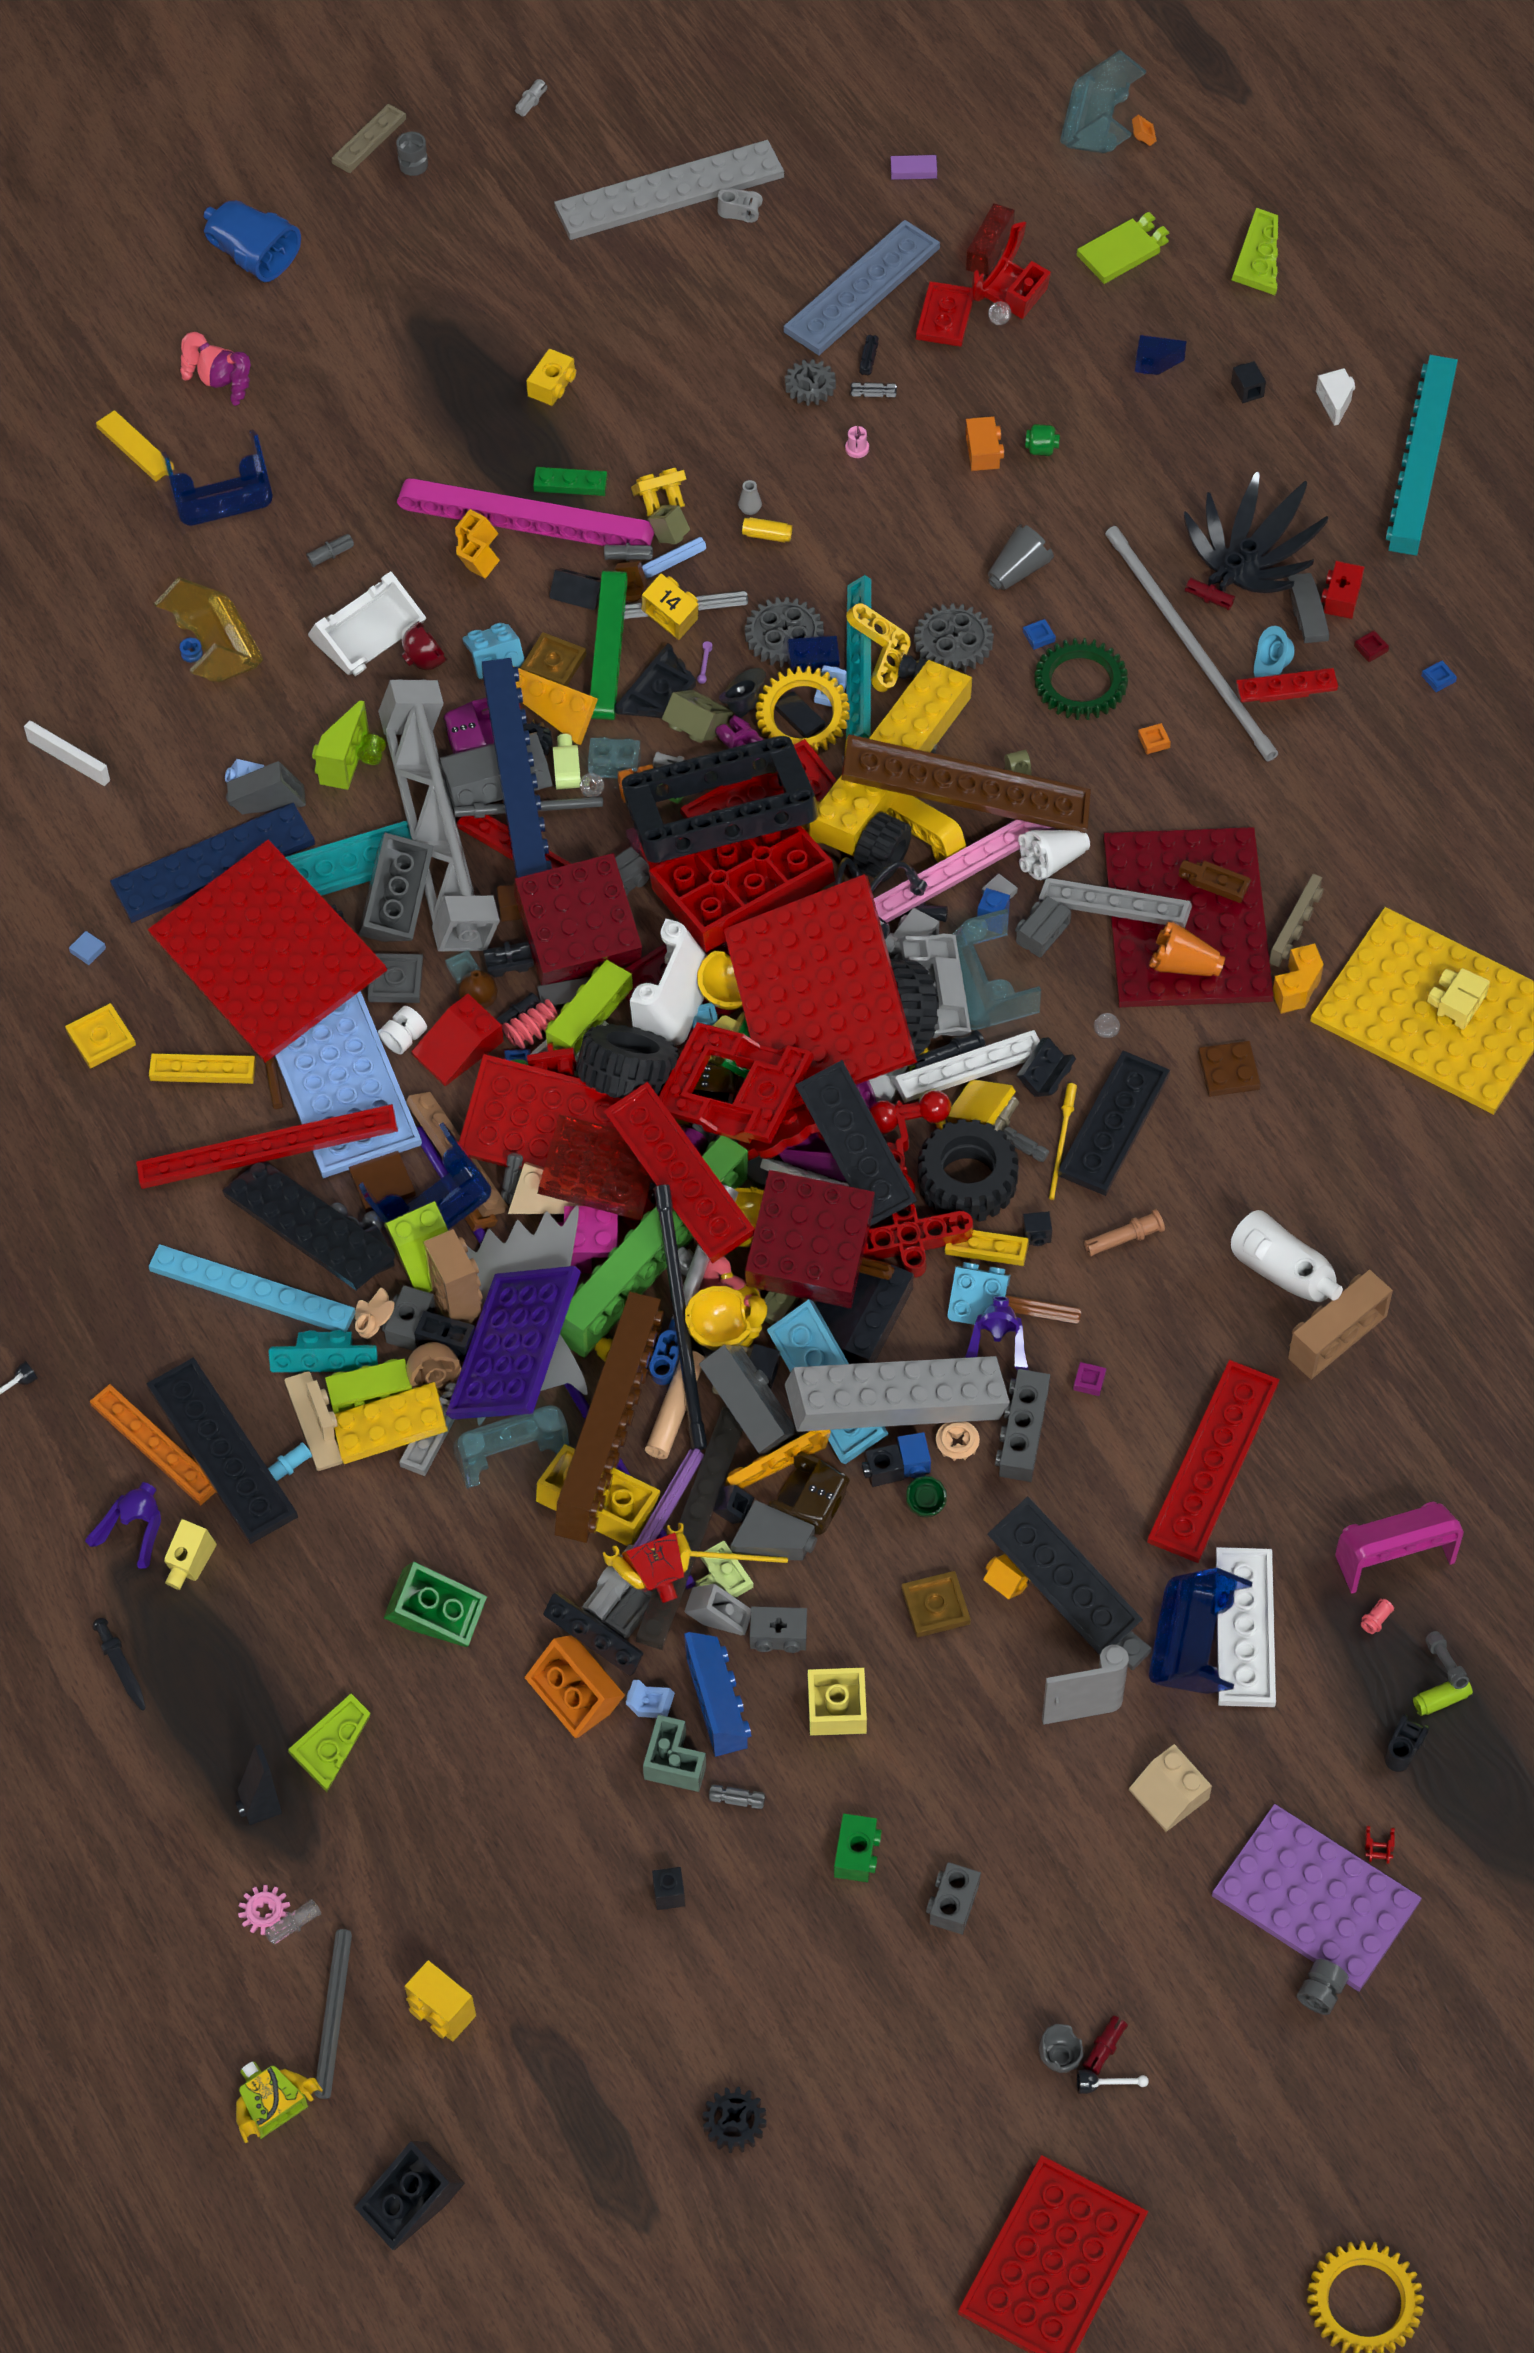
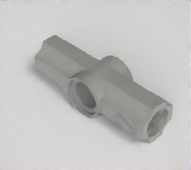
M629 1544L624 1552L632 1549L634 1545ZM608 1566L601 1574L597 1588L584 1603L582 1609L602 1623L616 1603L621 1601L633 1586L621 1578L612 1566Z

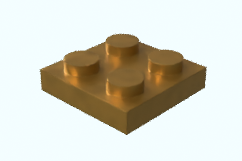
M542 632L520 669L568 686L587 655L586 648Z
M955 1571L902 1584V1592L917 1638L970 1625L971 1619Z

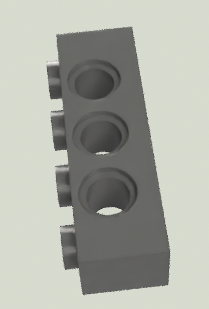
M1018 1369L1017 1378H1011L1009 1394L1013 1395L1012 1403L1010 1402L1005 1409L1004 1418L1009 1420L1007 1426H1002L1000 1442H1004L1003 1450H997L995 1466H1000L999 1477L1032 1482L1049 1391L1050 1374ZM1023 1399H1029V1400H1031L1032 1402H1031V1403H1024V1402H1022L1021 1400H1023ZM1018 1423H1026L1028 1426H1026V1427H1019V1426L1016 1425V1424H1018ZM1018 1446L1023 1448V1450L1015 1451L1012 1448Z

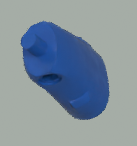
M237 200L227 201L217 210L213 207H208L204 212V218L208 220L204 229L207 240L218 249L230 255L236 264L246 272L252 273L263 282H270L282 274L292 263L301 245L300 230L276 213H264Z

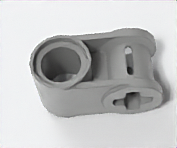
M731 187L722 188L718 193V214L723 218L755 222L759 217L758 207L762 204V196L754 191L738 190Z

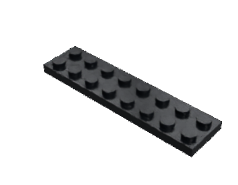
M266 1161L253 1164L222 1190L225 1198L356 1291L396 1257L394 1251Z
M194 1357L146 1383L152 1396L250 1544L298 1518L297 1511Z

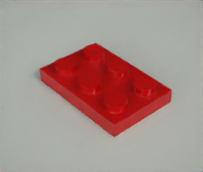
M930 281L916 332V340L962 347L974 301L972 288Z

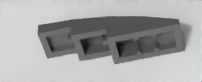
M1295 574L1287 577V581H1295L1294 586L1289 588L1294 616H1297L1299 630H1302L1304 643L1329 641V631L1323 606L1312 574Z

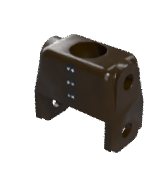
M706 1065L692 1094L733 1104L737 1093L738 1074L725 1067ZM675 1119L679 1125L693 1128L692 1125L694 1123Z
M801 1451L794 1456V1466L797 1469L785 1483L778 1499L770 1501L768 1506L814 1525L815 1534L821 1535L827 1531L843 1501L850 1480L844 1473L830 1467L820 1459Z

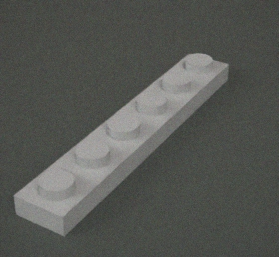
M1046 878L1039 896L1040 903L1045 897L1049 896L1057 901L1058 904L1073 910L1164 925L1168 921H1173L1184 928L1192 908L1191 902L1186 900Z

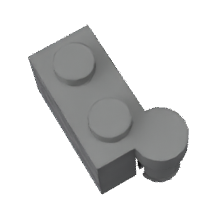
M913 908L908 915H904L901 918L895 933H890L885 940L890 959L902 953L900 939L904 936L938 935L939 921Z

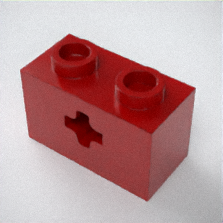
M1336 561L1334 570L1328 571L1326 584H1329V589L1324 588L1321 603H1325V614L1349 619L1353 618L1363 580L1364 566Z

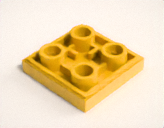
M971 1080L952 1105L946 1119L951 1123H957V1120L965 1119V1122H972L974 1119L981 1120L980 1124L986 1125V1123L994 1125L996 1119L1008 1105L1009 1100L1016 1091L1012 1085Z

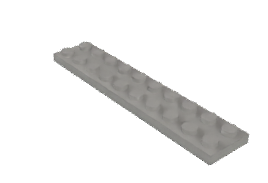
M765 140L555 201L554 204L569 239L572 240L716 198L722 188L731 187L743 190L784 178V170L769 141Z

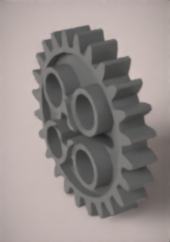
M776 597V603L773 604L771 601L766 600V607L759 604L758 611H751V617H747V625H745V641L748 642V649L754 651L755 657L761 655L762 662L770 659V665H773L776 661H779L780 667H783L784 662H788L790 667H792L794 660L802 664V657L810 660L811 653H818V647L822 646V639L824 638L823 621H820V614H815L814 607L807 609V602L798 605L797 598L793 603L789 602V597H786L784 602H781Z
M951 603L950 609H947L942 604L941 611L932 608V615L924 613V620H918V626L915 627L914 635L915 650L920 652V658L922 659L926 658V660H931L956 671L958 668H961L965 673L967 666L976 669V662L983 664L984 657H989V650L993 648L994 633H992V625H988V618L981 619L982 612L973 614V607L966 611L964 610V604H961L959 609H955L954 603Z

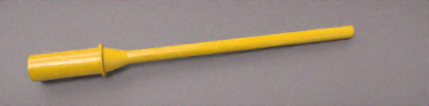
M1074 1083L1067 1084L1064 1103L1061 1107L1064 1118L1050 1189V1200H1054L1058 1170L1060 1169L1068 1120L1074 1111L1077 1085Z
M691 1551L690 1554L692 1557L788 1563V1557Z

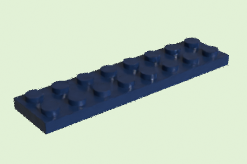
M291 803L110 880V883L130 922L133 923L189 899L268 839L284 857L315 845V840L295 804Z

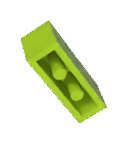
M405 1358L400 1360L391 1359L383 1364L375 1366L366 1365L358 1370L346 1373L337 1372L332 1376L325 1377L334 1414L412 1389L406 1373Z

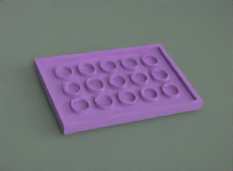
M1276 1804L1273 1805L1212 1892V1897L1312 1962L1316 1959H1324L1338 1965L1349 1976L1346 1984L1359 1992L1422 1899Z

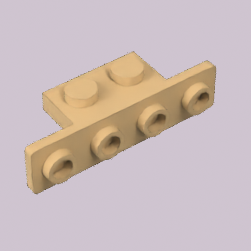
M310 1372L286 1378L285 1385L316 1469L321 1471L342 1464L343 1461L334 1435V1428L338 1427L334 1412H328L326 1405L329 1404L326 1390H320L317 1380L313 1381Z

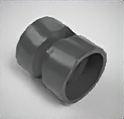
M418 132L403 133L396 141L399 168L406 175H420L428 167L426 140Z
M1316 1959L1308 1973L1309 1979L1304 1980L1297 1993V1998L1308 2009L1322 2015H1329L1338 2000L1336 1994L1342 1993L1349 1976L1338 1965L1324 1959Z

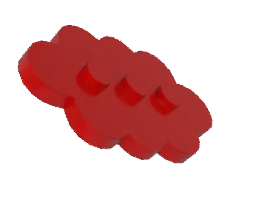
M806 1104L786 1112L771 1144L752 1139L751 1143L740 1141L738 1144L748 1150V1161L758 1156L763 1159H769L777 1156L787 1147L802 1143L810 1134L820 1131Z

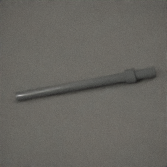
M603 798L541 801V810L537 811L603 807ZM473 803V806L453 807L454 817L474 816V818H484L485 815L506 814L504 804L484 805V803Z

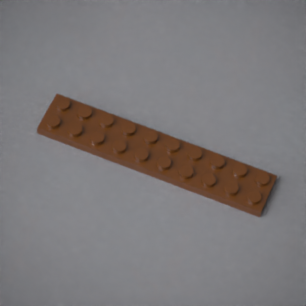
M850 734L847 736L841 780L1061 830H1076L1086 833L1088 829L1091 789Z

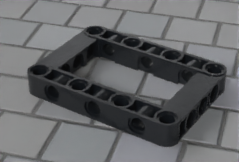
M776 736L630 774L622 780L625 802L645 857L648 861L654 863L811 823L818 818L815 793L792 740L787 736ZM767 773H777L779 786L783 788L782 794L663 824L656 806V802L685 797L721 785H731Z

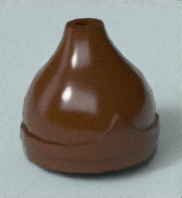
M474 970L463 976L459 985L460 999L469 994L484 1009L491 1006L497 999L498 989L496 983L488 973Z

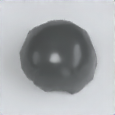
M1054 2024L1045 2030L1040 2039L1038 2051L1040 2058L1052 2071L1067 2073L1077 2068L1083 2057L1082 2039L1074 2035L1071 2026Z

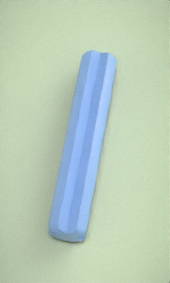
M698 537L642 565L645 578H650L706 549L705 541L702 537Z

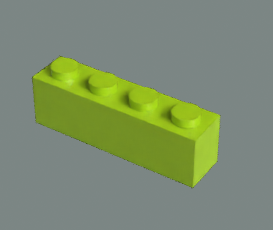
M608 960L601 967H596L589 981L579 987L572 1001L567 1002L563 1006L561 1014L547 1025L545 1030L547 1043L553 1042L555 1050L573 1048L576 1056L581 1049L584 1034L590 1028L602 1025L633 989L632 974Z

